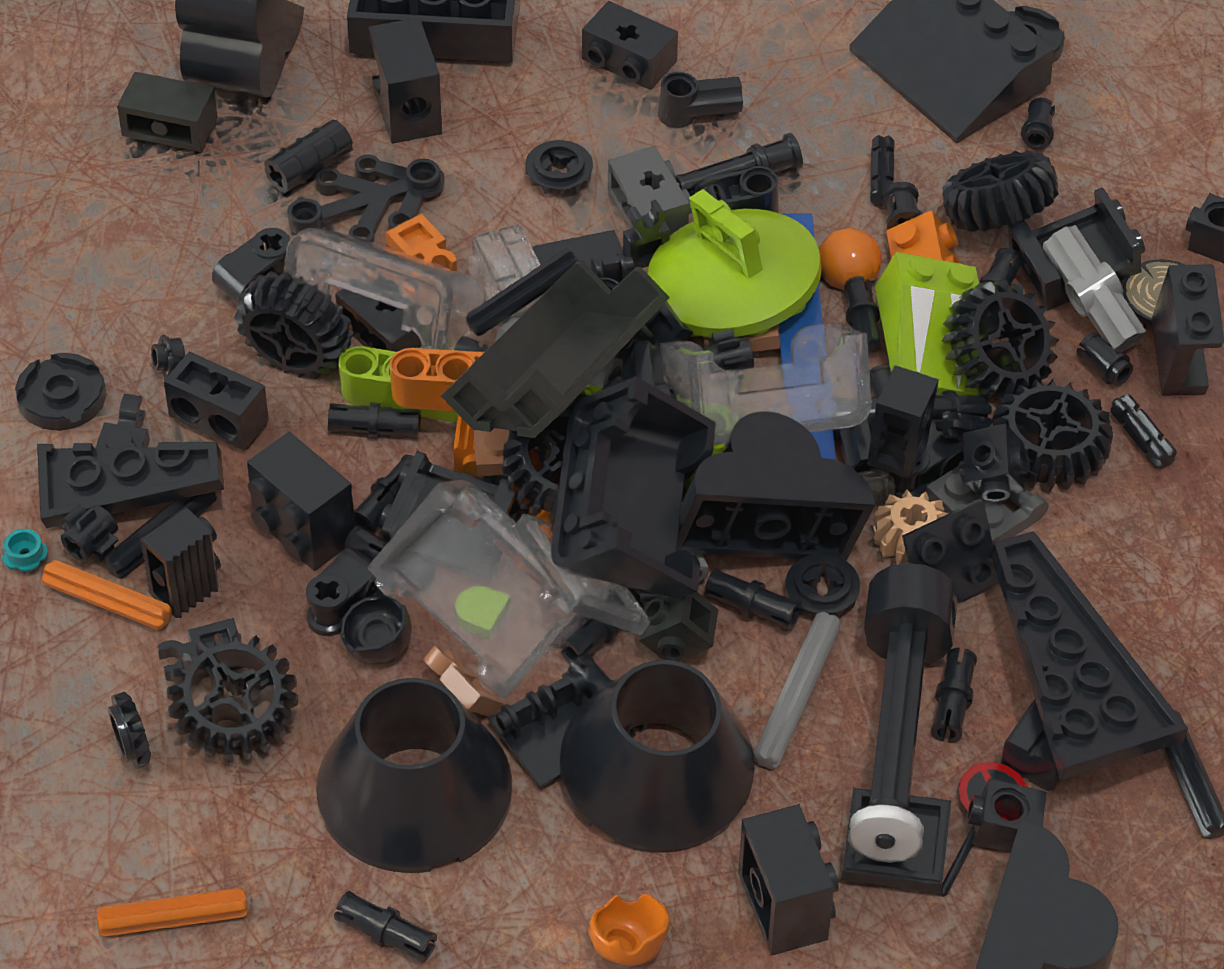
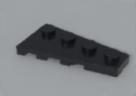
M160 442L157 447L138 448L136 443H118L117 448H94L92 443H74L73 448H55L53 444H37L40 519L46 529L63 525L65 523L63 518L78 504L86 511L97 505L107 510L110 514L224 490L222 454L217 442Z

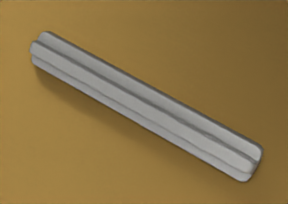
M820 612L815 616L754 751V761L757 765L765 766L768 769H775L779 766L838 634L840 620L837 616L829 615L826 612Z

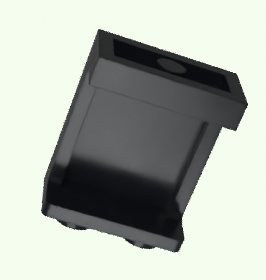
M1103 187L1094 190L1095 204L1092 207L1032 231L1025 219L1016 222L1015 225H1008L1009 248L1016 251L1013 255L1014 258L1018 254L1021 255L1023 262L1020 268L1043 306H1048L1046 311L1070 302L1065 290L1064 280L1043 250V243L1055 232L1066 226L1072 227L1076 225L1100 263L1106 262L1110 265L1119 281L1124 280L1125 277L1142 272L1141 254L1145 252L1143 239L1137 229L1130 230L1120 202L1117 199L1111 200Z
M1211 264L1169 265L1152 315L1161 396L1204 395L1209 387L1204 348H1221L1224 343L1215 268Z
M417 451L412 462H407L403 466L398 479L399 491L393 504L388 503L385 506L380 518L379 527L386 541L396 540L405 546V551L416 557L490 583L523 505L519 506L517 501L519 492H508L506 479L502 478L499 486L432 464L427 454Z

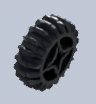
M1027 150L1022 153L1014 151L1011 154H1000L997 157L986 158L979 163H972L970 167L960 169L957 175L951 176L942 187L943 205L951 224L956 225L957 229H966L971 232L978 229L981 231H987L990 228L1000 229L1005 225H1015L1020 220L1030 219L1031 215L1041 213L1044 207L1050 206L1059 195L1058 178L1049 157L1044 156L1043 153H1033V151Z
M270 271L266 276L259 275L255 281H252L239 297V303L236 306L237 312L234 316V319L239 324L237 331L241 335L246 336L245 344L247 346L254 347L257 350V357H264L270 361V367L276 365L282 368L284 373L292 371L299 378L305 374L313 379H318L321 375L328 376L339 365L341 354L349 349L351 338L354 334L349 328L351 320L347 316L342 315L344 307L331 301L332 294H324L318 289V284L312 286L306 283L303 276L294 279L286 271L281 275Z
M998 280L994 283L991 281L982 282L976 285L975 289L971 288L963 292L962 296L959 297L960 300L954 302L949 308L952 316L947 317L943 323L950 333L946 334L941 341L951 345L952 349L945 359H955L958 365L953 375L960 376L964 374L967 377L965 388L973 389L978 386L979 396L989 397L992 395L995 401L1003 400L1005 393L1013 394L1018 384L1029 389L1035 379L1042 385L1041 380L1046 379L1052 373L1049 365L1058 358L1050 349L1056 346L1059 339L1051 336L1049 331L1056 322L1046 321L1043 315L1048 306L1040 305L1037 307L1035 305L1036 293L1028 292L1023 294L1022 284H1012L1009 286L1007 280ZM997 338H998L999 340L1005 339V338H1008V339H1009V341H1007V342H1003V341H999V342H995V343L992 342L993 339H997Z
M1053 378L1047 386H1042L1034 379L1029 389L1018 384L1014 393H1005L1004 399L1001 400V405H997L996 410L993 412L990 427L1006 423L1023 441L1030 461V471L1025 474V477L1029 479L1031 488L1037 482L1046 483L1049 491L1058 483L1067 490H1069L1073 481L1085 485L1090 475H1098L1102 465L1109 458L1113 440L1109 412L1102 411L1101 399L1089 400L1088 389L1076 392L1073 390L1071 382L1065 387L1056 386Z
M576 404L572 406L571 411L564 410L535 438L517 436V431L510 430L507 443H504L502 456H504L501 469L503 476L508 477L506 484L508 492H519L517 497L519 506L531 502L533 504L532 512L534 517L540 514L542 510L550 512L549 517L552 523L555 522L567 424ZM532 449L539 454L538 460L543 464L539 472L533 467L529 458V452Z
M238 631L233 633L232 643H224L223 637L216 633L213 636L214 647L209 648L204 642L199 640L195 644L198 657L184 652L181 656V664L184 668H173L171 680L175 685L167 688V698L173 701L168 706L169 717L179 719L175 724V730L178 735L190 733L188 745L192 749L206 742L205 756L208 758L213 757L217 749L220 748L224 750V760L230 762L234 757L233 750L242 749L243 757L249 761L252 758V746L257 745L260 750L267 753L270 750L268 736L282 741L285 737V729L282 724H293L295 713L290 708L298 705V694L292 691L297 687V679L293 674H286L290 669V663L286 658L275 660L277 648L273 644L260 651V638L257 635L253 636L247 645L242 644V637ZM239 666L248 668L250 670L243 673H236L231 671L228 667ZM209 674L214 689L204 697V703L195 707L192 701L194 692L202 679ZM270 686L273 693L272 701L266 712L257 719L254 715L252 702L261 696V690ZM224 687L227 692H231L235 697L241 695V705L238 701L235 702L231 696L225 698ZM222 720H230L239 727H223L215 723Z

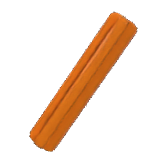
M58 560L47 563L44 568L42 582L45 586L156 630L166 627L170 621L172 608L167 603Z
M233 888L103 906L97 910L98 929L100 935L106 937L241 918L247 915L246 893L243 888Z

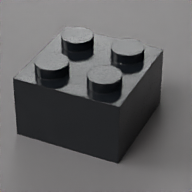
M290 431L247 461L249 476L247 486L251 494L253 508L251 517L262 533L266 535L271 533L282 543L285 551L292 559L296 561L302 560L313 571L318 570L345 550L346 538L355 527L352 485L346 478Z
M800 804L742 819L738 874L771 956L827 941L829 938L830 919L836 917L833 893L839 891L838 878L832 863H824L819 852L821 850V839L818 828L814 821H806Z

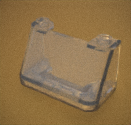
M307 228L295 235L287 246L284 272H288L294 279L303 276L306 283L312 286L318 284V289L324 294H330L332 284L403 309L401 329L408 332L413 330L419 336L422 343L420 348L454 349L460 337L467 336L471 332L466 323L467 314L486 302V293L483 286L472 276L351 234Z
M834 323L803 327L794 335L791 341V363L740 370L721 369L714 362L713 352L703 351L699 345L693 342L675 341L660 343L663 371L678 401L716 422L715 444L726 443L736 422L745 415L754 412L769 411L780 413L798 421L809 432H817L859 425L868 417L871 411L872 399L867 334Z
M466 480L438 483L367 567L376 577V586L384 594L392 599H397L399 596L408 599L414 597L479 659V662L476 664L477 671L480 674L477 677L478 682L489 693L495 696L501 695L503 698L512 696L599 606L598 601L587 588L568 571L555 565L551 555L485 493Z

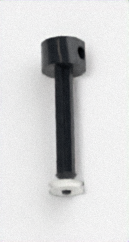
M913 563L891 565L879 571L869 583L864 622L867 646L887 661L870 803L867 807L858 810L850 818L848 841L852 848L862 856L881 862L891 863L910 859L918 854L923 844L924 827L920 819L911 813L909 802L924 664H929L943 658L953 647L957 611V596L954 582L942 571L927 565Z

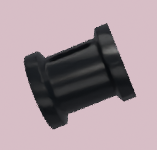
M894 182L882 191V206L888 210L889 214L886 221L887 230L923 214L917 207L919 192L914 184L910 182Z

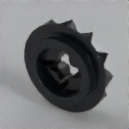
M553 140L536 146L528 154L525 169L526 174L529 175L531 186H541L545 194L553 189L558 190L563 196L566 189L570 188L579 192L582 183L590 182L593 160L589 152L581 145L566 140ZM552 165L557 166L559 169L567 167V173H562L560 170L552 171Z
M815 554L803 557L791 566L786 576L785 588L788 598L801 601L802 606L800 609L802 615L807 612L816 614L826 612L840 618L846 608H854L860 593V578L854 567L844 559L830 554ZM821 577H825V583H827L828 587L827 594L824 596H820L817 590Z
M126 692L111 695L112 706L108 707V714L123 758L126 762L132 761L136 769L148 765L151 758L150 745L135 703Z

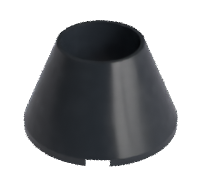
M654 660L640 664L590 697L570 720L565 730L560 750L562 784L570 803L579 816L589 826L594 824L602 831L615 837V843L647 852L664 853L686 850L704 844L721 834L729 827L730 822L739 813L743 805L745 806L751 792L755 771L754 754L750 738L737 715L702 672L690 665L673 660ZM632 723L633 727L648 723L667 724L684 731L697 744L678 751H660L638 743L625 730Z
M405 678L379 686L363 700L327 750L318 771L316 793L318 806L328 832L339 846L350 855L368 865L383 870L401 873L430 872L431 866L446 863L457 858L460 863L480 851L491 841L503 825L510 808L512 774L508 758L500 743L452 692L442 685L429 680ZM410 749L428 750L441 755L434 760L416 765H400L384 760L394 753Z

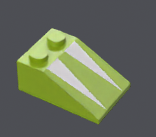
M895 252L875 285L891 372L896 365L939 379L937 394H941L946 390H952L957 395L978 396V386L973 389L965 388L967 377L964 374L960 376L953 375L958 365L955 359H945L947 354L952 351L951 345L941 341L946 334L950 333L943 325L946 318L952 316L949 308L954 302L960 300L959 297L962 296L963 292L971 288L975 289V286L979 284L975 266Z

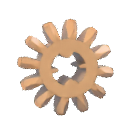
M906 489L902 499L889 494L888 499L885 501V506H879L875 513V525L873 527L874 544L880 546L882 558L896 556L895 561L897 565L903 564L908 559L902 535L949 513L944 512L942 500L929 502L926 491L920 497H913L908 489Z

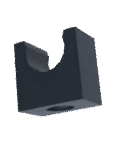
M420 17L368 27L369 39L379 72L378 76H372V87L391 144L442 134L440 74Z

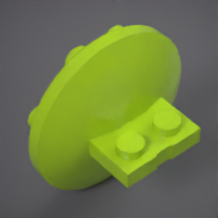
M704 189L689 197L694 221L674 232L668 242L660 245L648 267L647 274L670 297L667 302L681 322L693 331L690 337L703 336L712 338V333L733 329L734 337L746 335L760 336L767 333L771 327L787 320L792 315L802 312L819 284L822 270L818 245L809 230L802 224L786 215L768 210H731L726 202L716 200Z

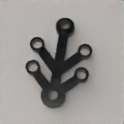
M362 155L355 161L356 177L341 174L335 168H323L316 174L317 191L321 195L334 196L340 191L354 195L322 206L317 201L309 198L295 200L287 209L288 224L297 236L308 238L317 234L323 223L365 209L358 224L349 230L350 248L355 252L365 253L372 250L375 246L374 231L390 201L405 196L399 210L393 212L388 218L389 230L398 226V224L414 218L424 198L433 197L441 192L445 184L444 173L437 163L429 159H417L412 161L407 167L380 161L374 155ZM380 177L394 181L385 185L375 183Z

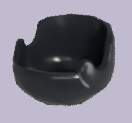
M385 594L381 597H366L352 604L341 619V639L344 646L351 655L364 663L384 664L400 656L410 643L412 624L406 605H402L391 594Z

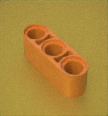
M406 348L396 352L390 360L391 387L394 401L398 405L410 409L455 411L441 395L484 352Z

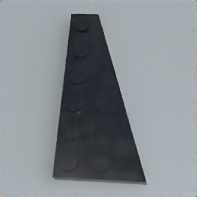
M1032 531L994 542L991 558L1060 781L1184 742L1188 727L1038 535Z

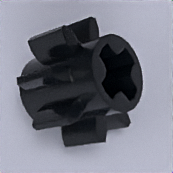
M733 329L712 333V338L709 339L710 345L701 349L704 356L702 363L708 379L720 378L723 388L743 383V379L747 378L745 371L754 368L753 352L746 337L735 338Z
M78 504L63 518L65 523L61 525V529L65 532L60 537L61 542L67 552L75 559L85 562L93 556L101 563L105 555L115 548L114 544L118 542V538L114 534L118 532V525L112 515L104 508L95 505L86 511Z

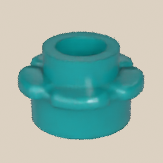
M18 529L11 532L5 538L2 548L4 552L2 561L5 566L21 572L35 570L39 567V562L44 561L48 555L47 545L42 543L39 534L31 529Z

